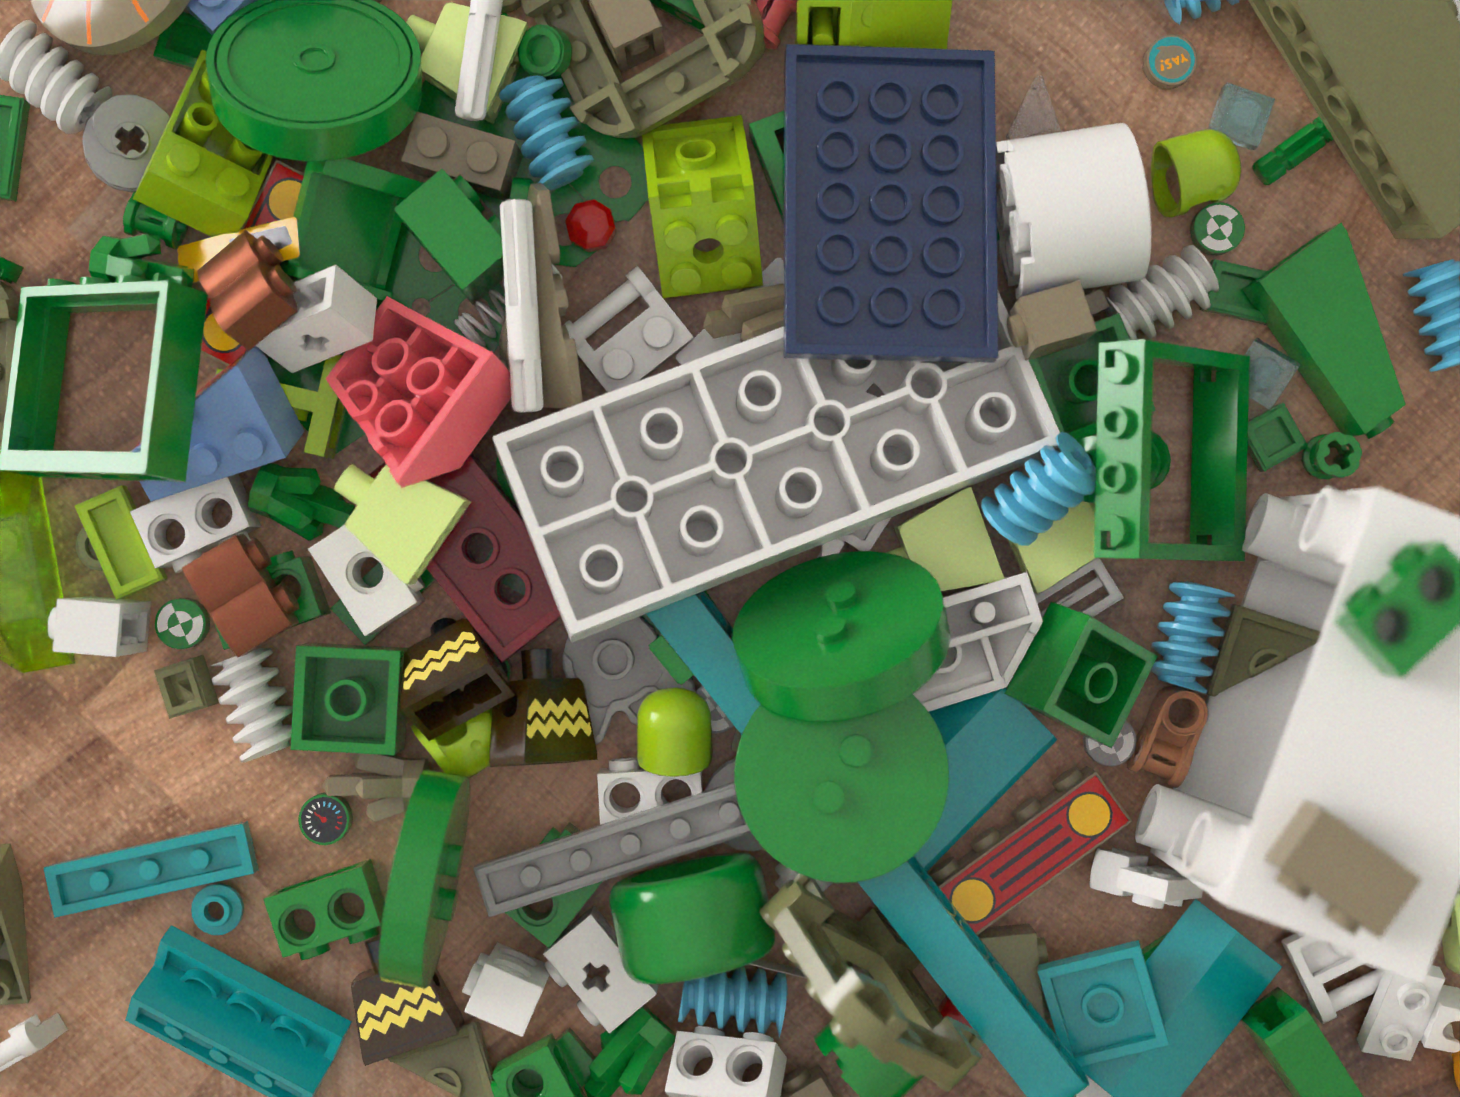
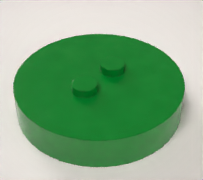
M257 0L236 11L219 26L209 42L206 53V68L211 100L219 121L234 137L244 144L279 158L298 161H330L369 152L399 135L413 120L421 104L422 68L421 52L417 38L410 26L398 14L374 0Z
M854 551L826 555L785 570L770 579L752 594L740 610L733 628L734 649L745 684L753 697L763 706L776 713L808 721L851 719L880 711L898 703L916 692L936 673L947 655L950 644V627L942 592L932 574L921 565L907 558L874 551Z
M913 694L880 711L836 721L795 719L776 713L760 704L749 719L739 741L735 757L734 782L739 808L749 830L774 859L787 868L812 879L825 882L851 883L870 880L898 868L913 857L928 841L942 816L946 804L949 787V764L946 747L934 719Z
M425 769L420 774L411 794L395 851L384 907L379 947L380 979L384 982L426 989L435 973L449 921L452 922L458 898V890L456 889L463 858L470 804V781L466 776Z

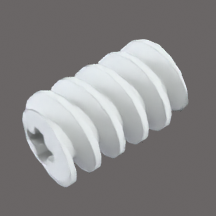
M31 20L21 22L6 35L0 44V78L4 81H9L11 88L17 93L25 94L27 102L36 108L40 107L42 114L49 120L56 121L58 128L66 134H75L84 130L88 119L98 106L112 97V89L107 86L94 93L99 85V78L95 74H86L80 79L84 69V65L76 59L65 65L68 58V51L60 46L50 51L53 38L46 33L35 37L37 25Z
M1189 245L1183 248L1181 258L1176 255L1166 257L1163 261V268L1158 265L1149 266L1143 280L1127 282V288L1121 284L1112 286L1109 291V298L1106 297L1110 307L1104 311L1107 317L1120 313L1130 340H1137L1136 331L1139 329L1150 339L1156 337L1155 320L1158 319L1166 328L1171 329L1174 327L1172 311L1177 310L1187 320L1192 318L1190 306L1192 300H1195L1204 310L1210 308L1208 292L1213 290L1218 293V280L1205 256L1194 245Z
M259 648L247 655L235 656L211 665L223 666V670L212 678L213 685H226L231 688L218 699L220 704L237 705V709L226 717L227 724L244 725V728L232 738L234 743L251 744V748L239 757L241 762H248L291 746L288 740L291 739L292 725H283L282 720L293 712V708L290 705H275V701L287 692L284 686L268 685V682L279 673L278 667L261 666V663L273 653L271 648Z

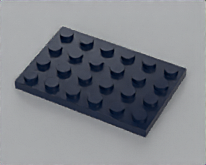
M786 44L784 51V358L994 363L998 359L995 51Z

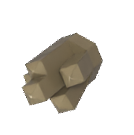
M784 283L763 288H744L742 292L725 295L720 310L707 312L704 329L713 339L741 333L740 341L744 342L783 327Z
M356 753L353 757L356 768L373 773L330 775L323 783V788L327 796H361L362 799L380 798L370 802L366 812L367 816L376 822L406 812L411 794L420 774L425 769L430 770L428 758H405L396 755Z

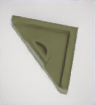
M1232 604L1230 616L1227 618L1224 627L1225 634L1221 637L1218 646L1219 654L1215 656L1211 668L1214 670L1213 675L1208 677L1205 687L1208 690L1206 695L1215 697L1226 689L1288 660L1287 658L1318 643L1322 632Z
M472 1022L462 1026L459 1033L452 1037L388 1058L390 1062L396 1063L457 1097H494L491 1089V1082L494 1081L492 1076L494 1071L479 1022Z

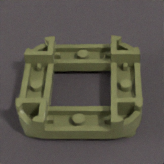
M521 0L525 15L534 18L537 25L542 24L559 28L570 40L572 57L568 68L561 76L575 105L570 107L574 115L581 123L587 124L595 131L616 138H635L645 135L742 79L765 52L763 21L754 0H692L705 26L702 29L704 35L624 81L586 0Z
M798 874L793 880L787 881L759 910L765 922L779 932L785 942L782 946L784 954L794 965L802 969L809 980L805 984L809 994L821 1006L827 1008L835 1018L830 1023V1028L835 1036L847 1047L854 1049L860 1043L882 1063L887 1064L889 1061L901 1065L913 1077L919 1078L923 1075L933 1080L941 1089L947 1092L955 1087L983 1058L978 1050L984 1045V1042L978 1032L948 1016L943 1018L912 972L921 962L908 945L897 938L886 922L885 916L877 909L872 908L860 921H857L834 909L815 879ZM850 961L858 965L866 975L853 969L849 970L846 963Z

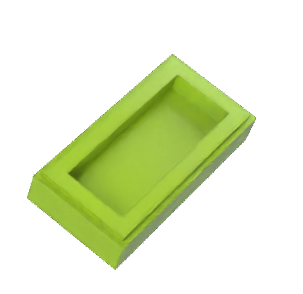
M126 485L118 486L75 505V509L116 600L123 599L168 579L163 568H155L130 513V511L137 508Z

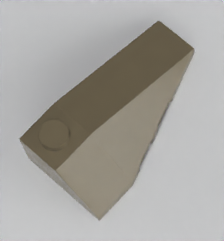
M535 183L530 184L527 201H530L532 204L543 407L566 409L583 402L575 339H570L566 325H561L560 316L566 315V308L569 307L567 292L564 289L560 274H553L552 264L560 262V250L550 191L543 184ZM505 309L499 339L500 361L510 371Z

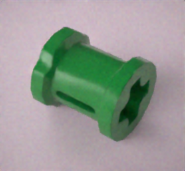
M134 191L124 211V233L131 236H136L139 233L159 235V239L164 240L167 247L177 249L186 236L188 225L134 200L133 197L136 192Z
M1340 432L1313 437L1307 442L1308 447L1302 450L1301 461L1304 469L1311 476L1325 480L1335 477L1343 478L1353 474L1358 469L1362 456L1359 442L1352 435ZM1335 447L1338 455L1333 458V464L1328 465L1324 458L1330 454V448Z

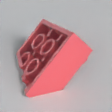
M386 297L376 310L373 341L346 351L325 378L351 417L358 422L367 435V440L376 453L383 458L390 469L389 472L402 488L460 469L511 399L510 371L493 352L389 297Z

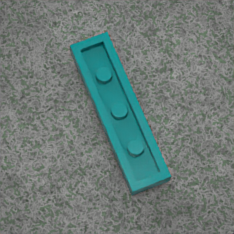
M248 821L55 863L43 868L54 918L250 875L259 871Z

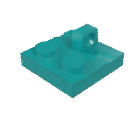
M1139 940L1037 965V972L1056 1035L1080 1066L1169 1046L1168 1036Z

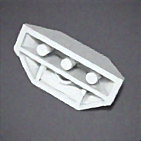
M1027 572L943 598L950 627L949 649L936 673L913 693L928 712L1008 686L1034 636L1043 623Z

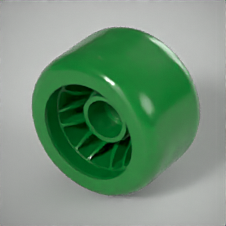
M748 853L707 855L650 868L615 883L610 891L609 905L621 962L628 977L642 984L683 982L724 973L750 964L767 955L775 944L776 933L765 922L759 912L769 901L764 874L758 860Z

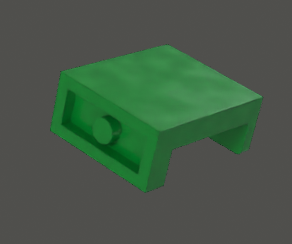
M346 158L330 161H307L293 216L297 219L300 255L298 258L282 261L281 269L286 274L296 277L295 282L337 265L377 299L382 301L386 297L392 299L394 293L385 290V285L402 220L394 208L423 185L424 182Z

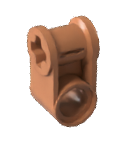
M1178 685L1166 686L1158 691L1153 699L1143 727L1136 736L1135 751L1127 762L1128 770L1138 772L1142 769L1167 779L1169 786L1178 788L1188 774L1194 750L1207 722L1208 710L1204 700L1196 693ZM1187 698L1190 703L1189 715L1182 722H1171L1168 715L1169 707L1175 700ZM1156 754L1169 760L1164 761L1152 755Z

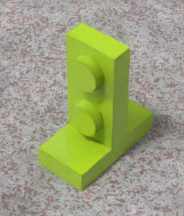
M338 354L325 360L318 392L280 383L298 420L307 421L308 413H313L304 453L330 459L335 457L346 408L325 378L343 355ZM217 368L216 375H217L220 371H222V369H218V368Z

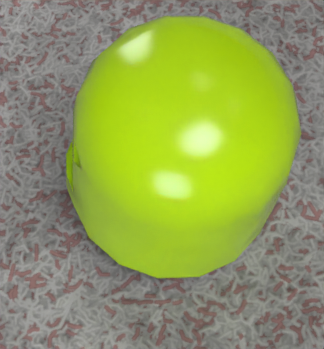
M1198 130L1159 141L1153 147L1151 160L1153 200L1158 211L1164 217L1184 215L1191 207L1206 201L1215 203L1223 201L1232 195L1239 185L1241 161L1238 150L1233 141L1219 130ZM1172 165L1175 167L1179 183L1180 199L1178 204L1172 197L1166 181L1167 169Z
M670 687L657 690L643 700L637 714V761L641 768L656 775L675 777L699 773L709 767L713 751L712 717L708 704L701 695L685 688Z
M493 707L431 741H428L420 730L412 724L411 728L414 735L431 754L444 773L471 778L490 766L489 756Z

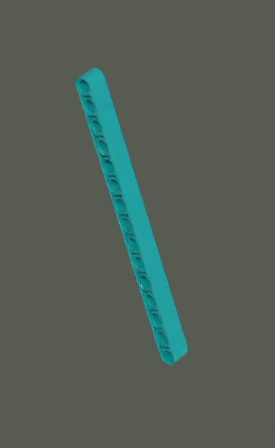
M704 591L646 613L742 735L749 719L761 703L753 697L745 684L733 645V627ZM915 856L882 876L858 882L972 1028L978 1032L983 1042L1027 1097H1074L1090 1085L1085 1072L1073 1055Z

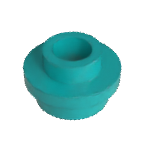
M222 883L211 884L200 890L193 899L191 914L195 924L200 930L210 935H223L232 931L240 923L244 913V904L240 894L233 887ZM211 902H218L223 906V918L216 919L210 915L208 908Z

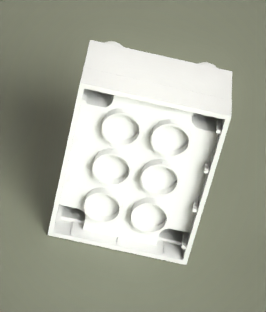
M1325 487L1317 494L1280 498L1264 493L1255 503L1246 523V534L1242 551L1258 556L1240 606L1322 633L1318 643L1287 658L1288 660L1226 689L1215 697L1207 695L1205 701L1208 710L1207 722L1194 750L1188 774L1178 788L1170 789L1159 784L1152 787L1138 817L1135 840L1137 843L1151 847V853L1225 906L1334 945L1360 962L1424 985L1460 887V626L1404 678L1383 675L1336 625L1335 621L1347 611L1343 606L1346 599L1368 582H1372L1374 585L1377 584L1392 570L1387 565L1392 556L1413 541H1416L1418 544L1421 542H1444L1460 560V517L1381 488L1339 491ZM1431 568L1425 572L1421 579V590L1428 600L1434 598L1440 588L1439 577ZM1388 609L1379 615L1376 622V631L1383 641L1388 640L1396 629V619ZM1305 801L1323 808L1423 879L1381 939L1360 928L1355 937L1323 915L1330 905L1313 893L1310 894L1306 901H1303L1274 880L1280 870L1264 858Z

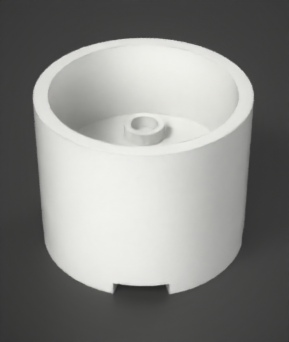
M1125 123L996 142V186L1000 185L1001 187L1000 190H996L997 228L1000 235V240L997 242L1008 286L1019 285L1015 289L1016 299L1079 280L1082 288L1087 289L1139 281L1145 278L1151 254L1149 198L1139 149L1130 128Z

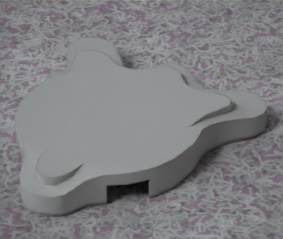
M641 616L571 643L569 637L566 641L562 655L563 670L566 678H579L584 684L596 745L604 739L612 717L616 712H624L630 722L638 725V710L643 700L649 694L670 687L685 688L694 692L696 690L695 683L691 678L682 685L678 684L649 649V644L658 635L654 628Z

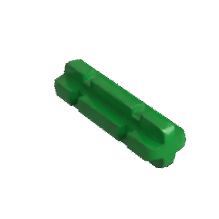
M1320 116L1312 121L1313 124L1309 123L1275 147L1274 152L1270 151L1254 162L1252 166L1253 171L1264 185L1274 183L1287 173L1286 170L1290 171L1324 147L1326 142L1329 143L1333 140L1331 133Z

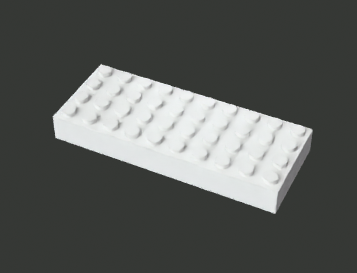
M999 291L998 359L994 363L784 358L783 326L492 436L495 451L571 643L1023 466L1030 458L1038 460L1042 458L1040 449L1046 444L1057 449L1059 446L1056 442V436L1060 431L1029 360L1025 361L1021 347L1015 348L1010 340L1007 330V317H1009V314ZM875 383L885 395L876 397L866 391Z

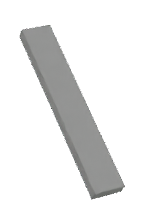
M735 782L476 864L473 869L488 916L492 917L750 834L751 831L741 814L736 797Z

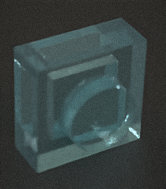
M1226 83L1219 94L1208 129L1219 130L1225 133L1235 145L1254 151L1260 145L1275 98Z
M1256 338L1245 356H1250L1249 398L1271 410L1301 364L1261 339Z

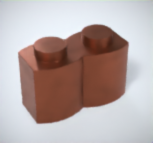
M244 230L198 270V277L202 287L211 299L210 307L223 332L250 351L292 316L298 307L293 296L297 288L279 265L283 261L280 251L265 236L262 235L257 239L247 230Z
M245 534L232 536L182 567L194 592L210 612L219 632L237 657L247 655L299 623L294 613L299 609V604L294 594L285 583L282 582L277 585L266 568L272 564L266 549L258 539L253 538L249 541Z

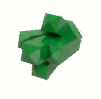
M144 234L129 238L102 236L90 253L88 271L91 276L106 279L112 283H116L117 275L137 276L153 281L154 274L157 273L169 277H184L187 279L186 286L191 288L194 280V269H190L188 266L145 258L161 254L159 235Z
M274 463L261 466L250 490L248 508L251 512L276 521L308 541L323 533V523L338 528L345 525L356 507L344 502V497L334 489L321 485L316 468H289Z
M644 1005L611 1033L607 1031L600 1035L602 1051L589 1065L592 1077L584 1086L587 1097H611L620 1085L628 1095H642L664 1054L675 1042L676 1034Z

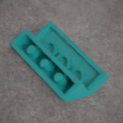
M1007 688L929 711L942 735L946 747L949 764V787L946 804L934 832L923 847L914 855L926 871L1058 740L1022 703L1005 694Z
M1195 899L1146 961L1168 1036L1169 1046L1081 1066V1068L1089 1078L1113 1097H1181L1281 970L1282 966Z
M172 925L160 940L153 967L131 997L125 1020L267 1097H314L340 1050L352 1021Z

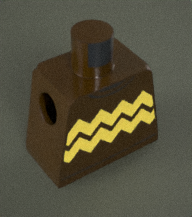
M442 618L435 621L430 628L431 636L412 645L404 653L401 710L428 741L437 738L515 695L514 689L496 654L468 619L462 618L456 621L452 618Z
M541 648L521 651L523 679L510 681L515 695L494 706L492 709L490 767L560 764L598 760L583 682L579 678H554L552 649Z
M381 935L365 942L373 968L359 973L351 982L359 1042L365 1066L457 1035L464 1024L463 1016L437 968L426 989L384 982L380 979L379 947Z

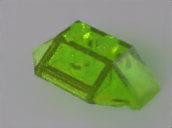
M0 471V660L21 673L75 664L74 653L53 652L54 639H50L48 635L50 612L53 608H56L57 599L63 598L42 479Z

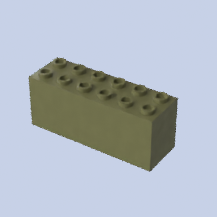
M1248 0L1394 238L1441 239L1460 226V22L1457 18L1458 9L1454 0Z

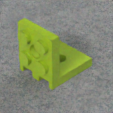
M742 115L666 124L642 135L648 198L662 297L670 298L763 286L754 183ZM707 238L720 242V245L712 251H700L694 247L697 242Z

